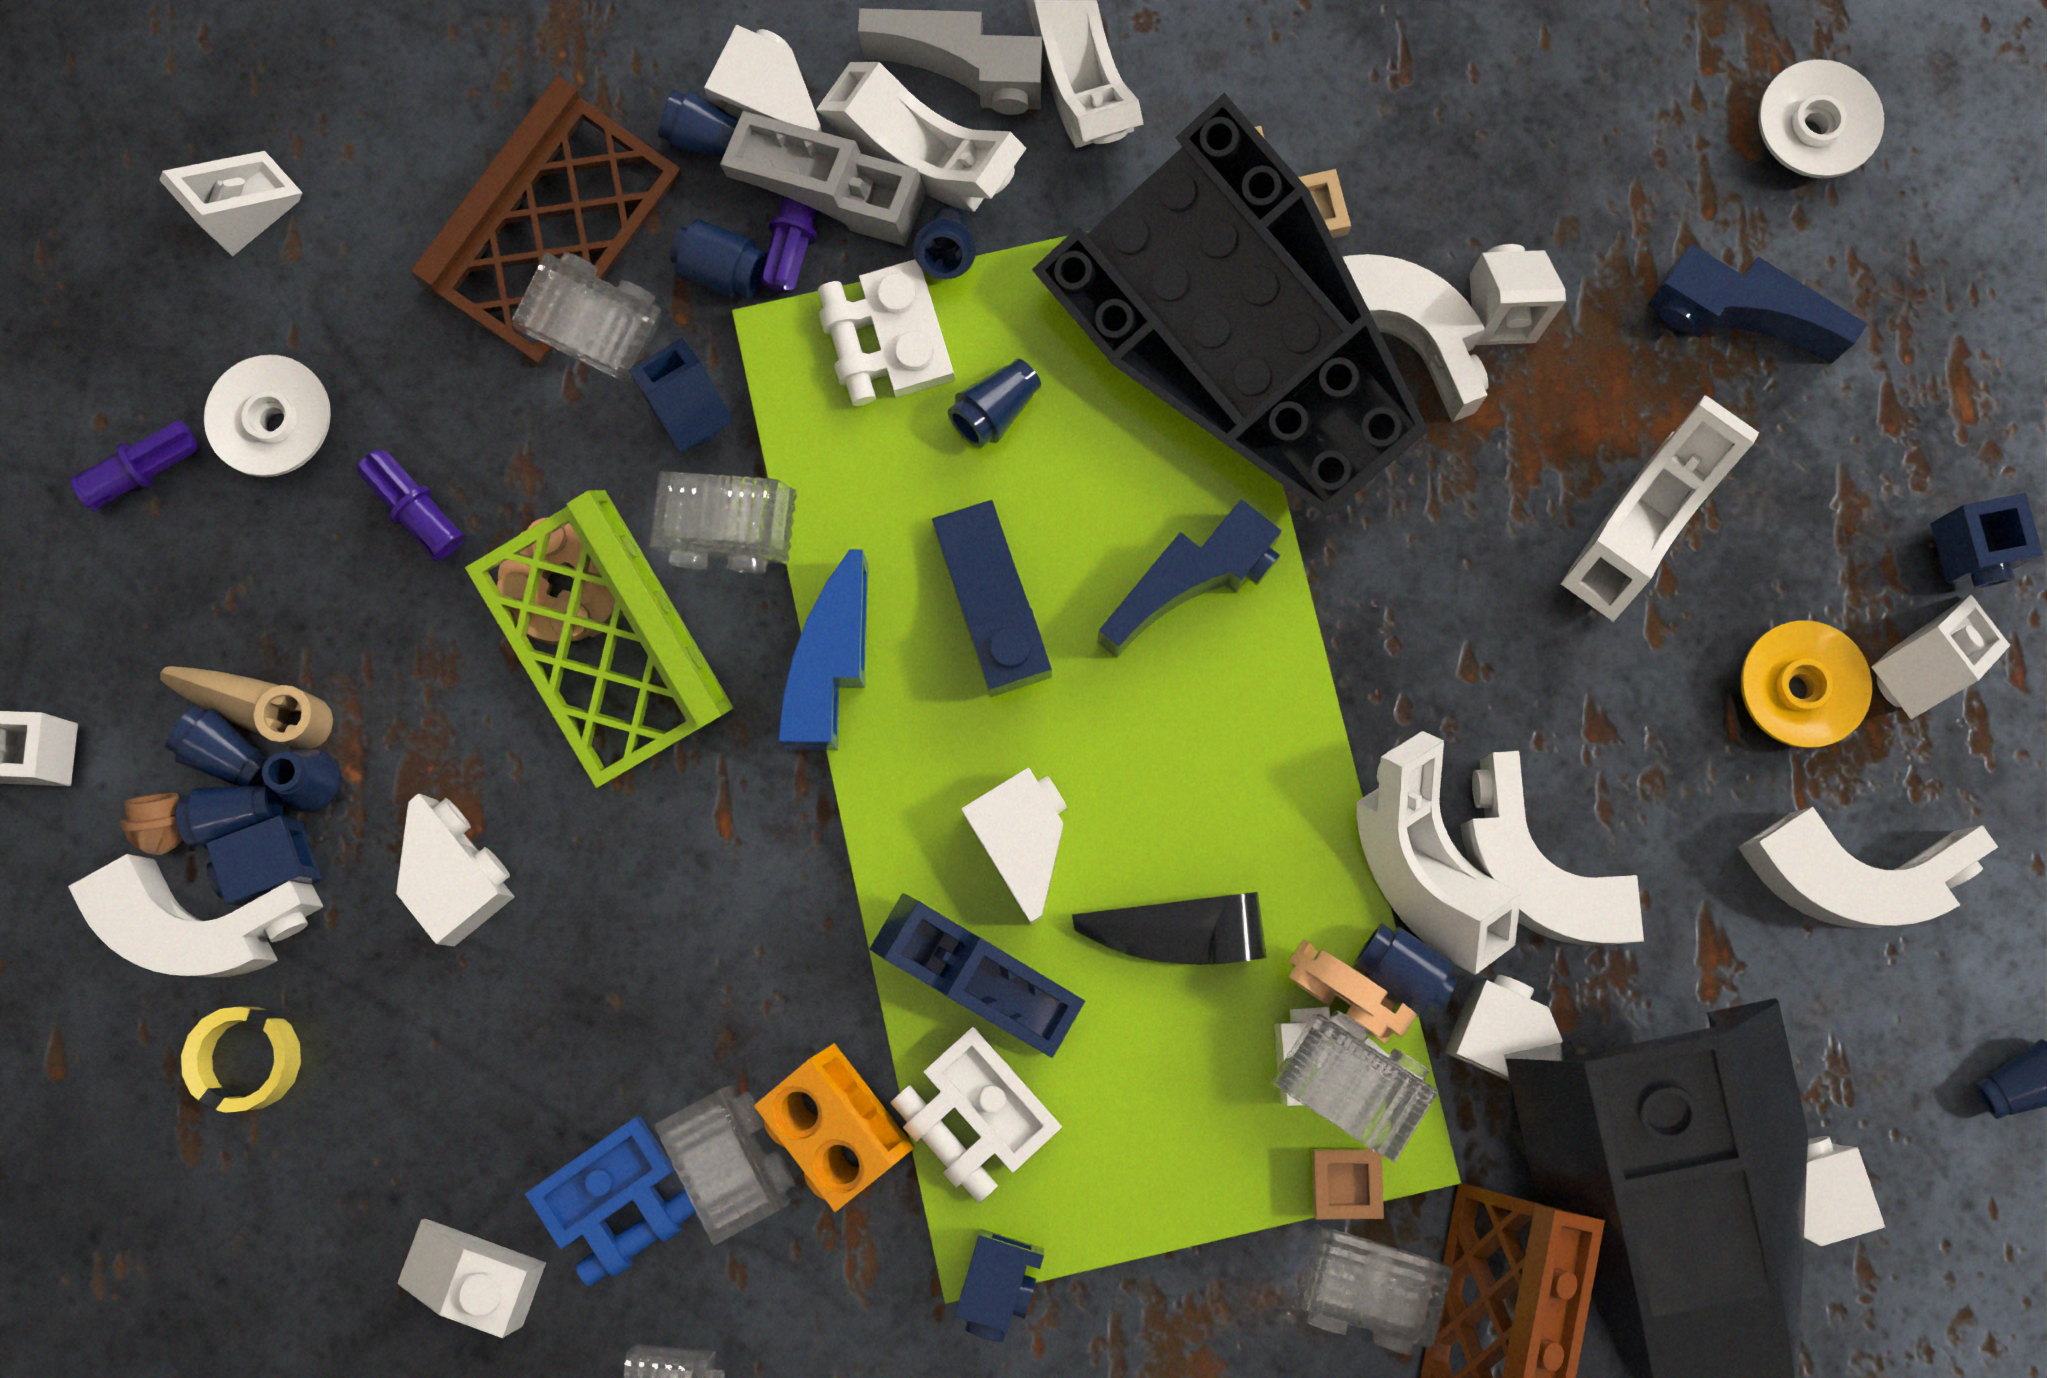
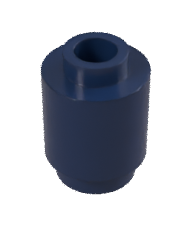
M700 219L694 220L689 228L681 227L676 233L670 249V261L676 263V275L678 278L731 298H735L739 294L748 298L754 295L761 282L760 276L767 255L766 251L755 247L753 239Z
M1383 923L1369 937L1353 964L1355 969L1388 992L1385 997L1399 1006L1404 1003L1417 1014L1416 1017H1419L1426 1008L1436 1014L1448 1000L1457 984V980L1449 976L1453 966L1451 960L1401 927L1393 931Z

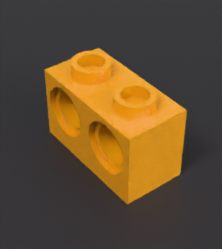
M835 1043L808 1059L754 1105L755 1109L764 1119V1126L769 1136L777 1144L788 1150L804 1171L805 1181L809 1188L819 1198L826 1200L834 1212L838 1211L915 1148ZM802 1092L808 1094L815 1101L818 1116L812 1114L805 1107ZM842 1145L850 1148L855 1153L859 1161V1168L852 1166L845 1159Z

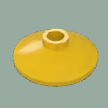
M1793 621L1771 629L1753 644L1742 666L1741 692L1750 716L1766 734L1790 746L1818 748L1844 739L1860 725L1870 706L1872 677L1863 653L1847 635L1824 623ZM1792 677L1799 678L1805 683L1807 693L1804 699H1799L1792 695L1789 689V682Z

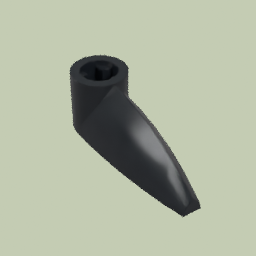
M1258 892L1072 914L1076 932L1106 947L1143 959L1178 964L1214 965L1267 958Z

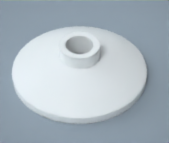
M1808 60L1788 67L1770 83L1760 102L1758 123L1766 147L1782 165L1803 176L1834 178L1854 171L1874 153L1880 143L1884 130V112L1876 90L1859 72L1847 65L1831 60ZM1805 122L1816 123L1821 129V134L1811 131Z
M279 355L255 356L232 366L213 386L205 405V432L214 452L235 470L256 477L279 476L301 467L319 450L330 425V402L321 381L300 362ZM275 414H284L282 424L276 430L268 431L269 419Z

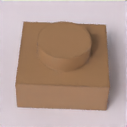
M1311 1149L1313 1217L1316 1220L1384 1219L1381 1149Z

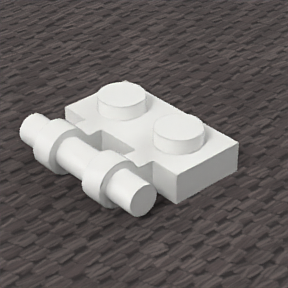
M916 259L860 275L859 278L865 299L856 302L846 300L842 283L839 281L828 282L818 288L823 309L819 312L821 325L824 333L832 336L839 359L834 364L839 384L847 386L853 406H863L875 401L876 395L871 380L889 375L896 398L955 381L954 371L924 274ZM873 324L881 350L866 354L862 352L856 329Z
M974 1026L924 1071L927 1077L941 1091L930 1103L926 1104L910 1085L890 1102L907 1122L903 1127L904 1130L915 1142L921 1138L947 1167L943 1172L946 1178L955 1188L962 1184L978 1204L998 1186L981 1166L988 1158L995 1153L1013 1173L1062 1128L1058 1120ZM954 1107L980 1135V1138L968 1149L961 1144L941 1121Z

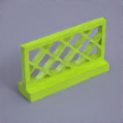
M588 490L566 503L567 507L466 566L465 569L593 784L598 788L731 711L734 707L606 490ZM570 523L582 543L577 569L545 560L550 535ZM536 543L533 557L520 554L521 551ZM506 560L530 565L523 600L502 595L488 571ZM590 560H592L600 575L588 572ZM542 569L574 577L566 612L534 604ZM585 581L607 586L615 599L610 624L577 615ZM510 607L520 609L518 621ZM532 613L564 621L556 655L535 650L527 638ZM623 614L633 630L621 627ZM575 625L607 633L599 667L567 659ZM618 636L640 642L646 651L648 659L643 679L610 670ZM542 662L553 665L551 676ZM564 668L597 677L589 710L568 705L561 695L559 689ZM656 670L665 685L653 682ZM607 680L640 688L632 722L600 713ZM650 692L673 697L686 722L669 732L643 725ZM575 717L586 720L584 732ZM597 723L629 732L624 757L607 768L604 767L592 747ZM640 735L655 739L636 750Z

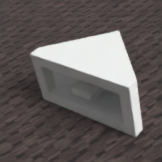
M265 151L164 170L160 177L161 183L191 217L232 256L296 205L302 195L300 189Z

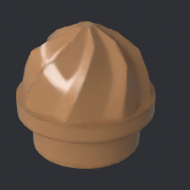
M178 793L150 794L124 802L126 817L120 820V826L133 847L141 849L148 854L163 855L174 849L183 840L176 822V807L179 801Z

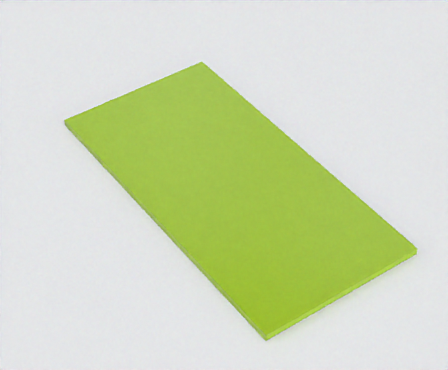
M1067 236L977 255L971 267L964 274L952 279L935 278L923 271L954 371L955 381L896 398L889 375L871 380L876 400L863 406H853L847 386L839 384L834 364L839 359L832 336L825 334L821 325L819 312L823 309L818 291L732 310L801 634L806 620L826 582L850 549H863L868 562L865 688H839L838 750H826L868 948L871 947L902 893H905L1085 1000L1084 1005L1054 1057L1051 1058L869 950L900 1093L910 1085L926 1104L930 1103L941 1091L927 1077L924 1071L974 1026L1062 1125V1128L1013 1173L995 1153L988 1158L981 1166L998 1186L979 1204L962 1184L955 1188L946 1178L943 1172L947 1167L921 1138L915 1142L909 1135L910 1141L915 1146L912 1149L945 1304L956 1302L960 1299L981 1229L1044 1248L1041 1268L1038 1269L1027 1265L1024 1274L1036 1278L1037 1283L1314 1218L1311 1149H1381L1383 1202L1461 1184L1419 1017H1415L1402 1038L1392 1033L1386 1044L1374 1038L1357 1025L1355 1026L1422 1084L1423 1098L1286 1106L1280 1103L1274 1023H1289V1009L1328 1007L1296 985L1297 983L1288 977L1294 969L1288 963V960L1302 939L1312 944L1318 952L1317 955L1322 949L1361 973L1353 967V964L1369 937L1381 923L1393 931L1396 930L1391 906L1376 883L1362 849L1357 824V801L1362 799L1363 796L1284 487L1280 482L1112 365L1032 271ZM861 282L842 285L847 301L856 302L865 299ZM873 324L856 329L863 353L870 354L881 350ZM1015 359L1024 360L1037 373L1041 381V388L1034 393L1033 397L997 443L988 442L982 448L971 445L958 433L948 416V409L955 404V395L1004 366L1010 365ZM1241 499L1282 530L1276 545L1273 547V550L1281 556L1258 585L1247 579L1236 593L1229 587L1223 586L1185 601L1149 625L1117 658L1097 642L1099 629L1180 532L1201 548ZM989 500H993L1012 559L1030 608H1032L1052 668V678L994 697H990L932 521L933 518ZM1028 767L1037 781L1048 775L1068 808L1058 814L1064 823L1043 917L1032 925L961 809ZM1258 892L1267 958L1214 965L1178 964L1143 959L1106 947L1076 932L1072 914ZM1336 997L1329 1007L1330 1020L1344 1019L1352 1022V1019L1345 1015L1350 1006ZM1395 1003L1391 1012L1396 1014L1400 1006ZM955 1107L941 1119L966 1149L970 1148L980 1138V1135Z

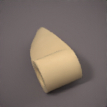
M168 666L160 672V680L163 684L207 711L214 709L225 720L284 746L297 750L317 748L326 741L331 733L333 717L328 705L318 697L296 687L277 685L224 672L188 667ZM291 711L302 712L297 725H287V718Z

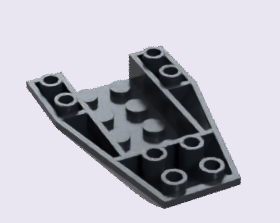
M1223 93L1175 137L1182 147L1089 233L1078 226L1042 259L1032 271L1112 365L1329 517L1429 432L1309 189L1231 99Z
M1773 998L1707 1012L1710 1028L1579 1055L1571 1041L1504 1054L1533 1184L1542 1202L1546 1206L1605 1220L1591 1296L1633 1377L1799 1378L1808 1130L1779 1001Z

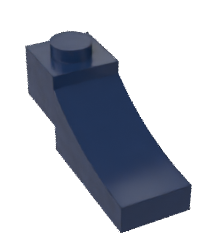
M1692 243L1672 266L1647 304L1659 311L1660 317L1666 324L1682 332L1691 331L1701 337L1709 327L1751 331L1796 345L1831 364L1856 343L1867 326L1866 322L1760 257L1741 274Z
M1241 499L1201 548L1180 532L1099 629L1097 642L1117 658L1149 625L1185 601L1223 586L1229 587L1236 593L1247 579L1258 585L1281 556L1273 550V547L1276 545L1282 530Z
M993 500L933 518L932 521L990 697L1052 678V668L1032 608H1030L1012 559Z
M902 893L869 950L1051 1058L1054 1057L1085 1003V1000L905 893Z

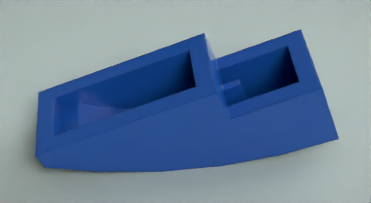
M850 549L826 582L806 620L792 657L782 701L779 742L786 750H838L839 688H865L868 562L863 549Z

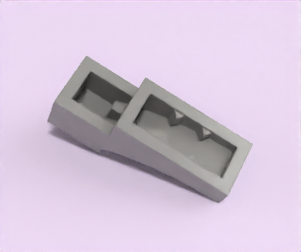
M859 8L858 34L863 59L907 64L943 75L980 95L981 108H992L1001 114L1016 115L1024 113L1027 109H1041L1042 36L983 35L982 12Z
M742 111L720 163L726 177L770 190L805 204L846 224L849 231L906 246L927 194L920 173L916 168L861 154L854 140Z

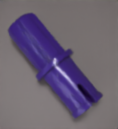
M783 196L778 217L770 219L768 229L772 233V238L760 276L761 283L767 286L769 290L777 293H791L795 290L807 246L815 243L817 236L813 225L818 210Z
M182 420L175 421L132 446L126 442L117 445V453L109 456L106 460L92 468L72 476L70 483L80 501L87 508H90L92 512H95L129 490L140 485L144 488L153 485L152 476L195 453L199 443L194 433Z
M373 450L358 463L357 473L391 510L389 519L394 524L401 523L422 545L434 562L446 559L463 544V539L466 536L431 499L433 492L427 486L419 487L387 451Z

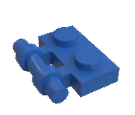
M641 1116L633 1118L525 1193L560 1250L569 1246L580 1237H585L593 1253L575 1265V1269L580 1279L588 1287H591L608 1274L616 1277L632 1266L631 1258L658 1239L666 1242L682 1231L681 1223L700 1210L696 1198L688 1188L683 1189L667 1201L660 1196L655 1185L676 1170ZM634 1201L644 1217L619 1235H615L605 1220Z

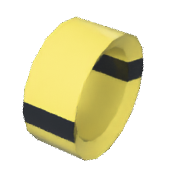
M260 1007L219 1009L202 1018L188 1034L181 1054L182 1077L191 1095L207 1108L224 1113L263 1109L280 1100L295 1083L301 1065L300 1042L291 1024L276 1012ZM241 1021L254 1023L268 1035L274 1051V1065L268 1080L258 1091L245 1098L229 1093L219 1084L213 1072L212 1060L217 1040L228 1028Z

